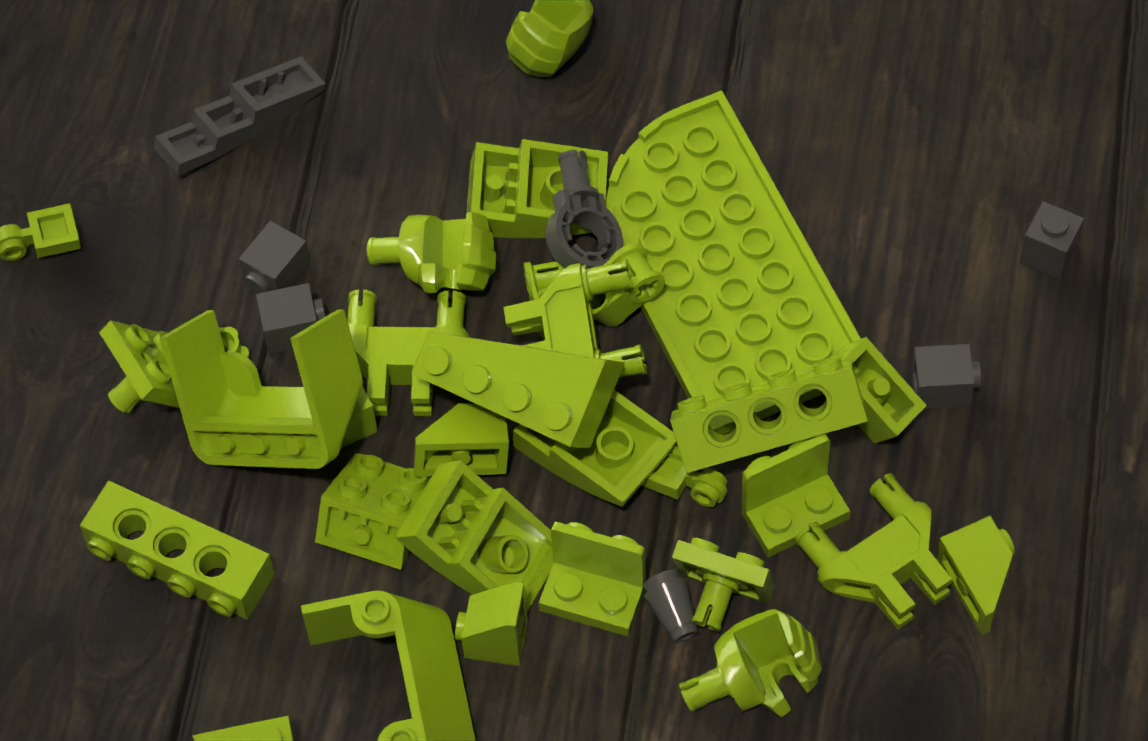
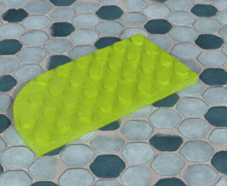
M722 90L663 114L638 133L639 138L629 147L624 155L621 154L614 165L609 178L605 207L614 215L620 226L623 238L622 247L632 243L642 244L647 252L646 260L652 269L660 272L665 279L663 289L655 297L641 305L640 308L687 398L703 395L705 400L708 401L724 396L722 391L736 384L749 383L751 388L769 383L767 379L769 376L781 371L795 370L796 375L814 370V363L833 357L843 346L861 339ZM811 388L805 390L799 399L802 403L824 393L818 389ZM768 401L760 403L754 410L759 419L781 411L775 403ZM717 415L709 422L712 430L721 435L736 428L734 420L727 415Z

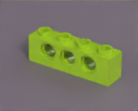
M839 356L830 357L814 363V370L799 375L795 374V370H785L767 378L769 383L751 388L749 383H740L722 391L724 396L706 401L702 395L679 402L677 404L679 409L672 411L670 422L686 473L868 422L867 410L852 360L841 362ZM815 388L822 391L827 398L825 403L816 409L805 407L799 399L805 390ZM767 401L773 402L780 408L781 414L774 421H762L754 412L757 405ZM717 415H727L734 420L736 428L729 434L721 435L712 430L709 422Z
M109 480L79 525L85 538L87 549L95 556L106 561H110L111 558L117 559L125 563L134 574L144 579H150L152 576L166 582L167 586L180 596L190 598L192 595L207 601V604L214 611L227 617L235 614L248 620L275 575L269 553ZM133 532H144V534L137 539H126L127 536ZM173 550H185L179 557H166ZM214 568L225 569L219 576H206Z

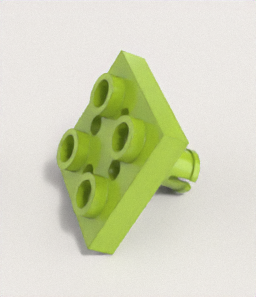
M110 320L99 333L126 375L108 393L112 404L124 413H130L140 400L180 408L160 341V337L167 334V332H157L142 328L136 324L128 325Z
M692 538L691 543L678 540L672 559L680 575L705 583L695 615L691 620L692 623L705 628L707 622L709 630L720 632L732 593L770 604L775 585L770 570L763 567L765 561L742 552H738L736 558L718 553V545L700 538Z

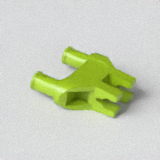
M627 259L588 268L586 264L582 265V263L569 265L552 281L539 299L504 307L506 325L511 327L514 336L544 330V341L523 346L625 362L619 378L647 373V366L643 364V361L646 360L641 344L606 353H601L597 344L591 300H594V295L633 288V281L629 278L632 275Z
M359 289L351 291L348 294L347 322L361 374L368 380L367 396L373 405L375 416H388L390 385H412L411 402L414 404V416H432L435 385L412 375L411 372L428 331L470 337L466 329L463 328L465 295L461 292L453 291L452 307H450V302H448L449 291H443L438 294L437 324L435 327H374L376 294L369 290H363L362 304L359 301Z
M888 473L883 476L886 483L884 484L879 478L871 486L869 493L891 516L892 522L848 551H840L821 529L818 522L809 524L811 533L806 528H803L797 534L794 541L819 569L817 572L818 581L826 590L843 597L875 603L899 630L913 620L914 615L910 611L915 608V602L901 584L911 578L929 600L936 605L950 595V590L947 586L952 583V578L929 551L931 508L925 502H915L898 483L892 473Z

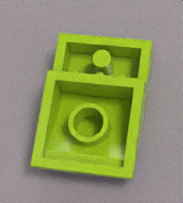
M522 139L519 148L476 142L470 160L466 215L467 212H474L486 216L493 237L546 238V224L550 216L555 212L553 196L555 193L563 190L558 156L569 150H577V152L582 150L586 152L590 186L596 188L599 193L604 195L606 203L608 152ZM570 224L571 235L592 232L590 229L587 231L580 225Z
M616 390L612 393L590 448L569 447L521 424L513 431V447L574 486L622 507L677 444L673 431Z
M461 460L440 463L395 539L426 564L472 595L512 582L524 583L527 612L547 579L554 563L551 530L504 488L492 489Z

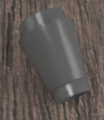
M677 569L656 574L643 583L646 591L643 598L667 634L670 635L673 643L684 642L699 633L697 625L691 622L695 614L687 579L681 578Z

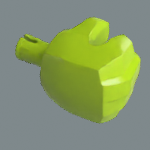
M534 0L531 11L529 13L520 11L512 23L511 30L506 39L509 59L526 74L536 77H551L575 54L589 33L593 19V6L590 0Z
M467 212L466 219L441 220L437 216L409 215L402 222L399 237H371L367 243V257L371 265L401 263L407 278L420 285L426 293H436L441 288L484 291L489 276L495 272L496 252L494 251L493 233L490 231L487 217L474 212Z
M771 609L744 619L725 632L714 645L718 661L717 667L696 678L694 677L679 683V687L684 701L691 712L719 698L730 695L732 698L734 697L742 711L761 705L779 717H783L791 711V708L779 688L780 679L784 676L792 675L805 692L809 693L818 683V676L822 670L818 645L812 634L795 618L782 611Z

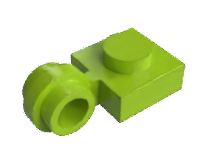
M70 203L28 212L29 228L21 229L20 226L15 224L0 227V257L6 261L18 260L25 256L26 249L30 244H34L37 258L81 249Z
M677 446L669 452L641 485L677 500L686 486L691 487L690 495L693 500L705 507H714L716 503L722 502L728 492L726 487L727 479L714 469L705 468L700 473L697 471L686 473Z

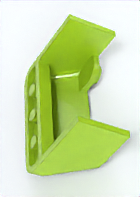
M207 310L160 337L192 450L201 461L209 465L319 469L338 456L363 384L361 370L344 310L332 312L290 338L303 387L262 386L257 368L248 357L241 353L225 351L214 310Z
M369 591L301 605L311 646L360 635L369 638H383L395 635L412 719L391 723L382 730L378 741H476L451 621L444 610L384 591Z

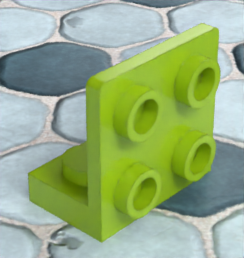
M826 434L794 442L788 450L776 456L760 457L743 471L741 514L768 558L796 545L795 537L803 528H806L811 533L812 531L809 528L811 523L818 522L821 529L826 531L850 519V509L828 475L831 441Z
M355 454L321 496L315 542L401 570L408 561L409 549L395 539L432 476H414V468H403L387 463L374 455Z
M554 522L551 529L554 563L539 600V611L629 637L645 592L643 583L646 581L645 548L626 536L615 535L609 537L595 533L589 527L580 523L570 522L563 524Z

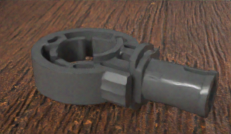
M569 150L558 156L563 190H560L553 196L555 212L550 216L546 224V242L552 256L563 268L576 263L586 264L588 268L602 266L617 250L622 248V232L614 215L605 207L604 195L599 193L596 188L590 186L586 152L582 150L580 152ZM570 224L580 225L587 231L590 229L594 236L597 237V248L599 251L586 252L579 248L577 244L570 248L568 242L572 240Z

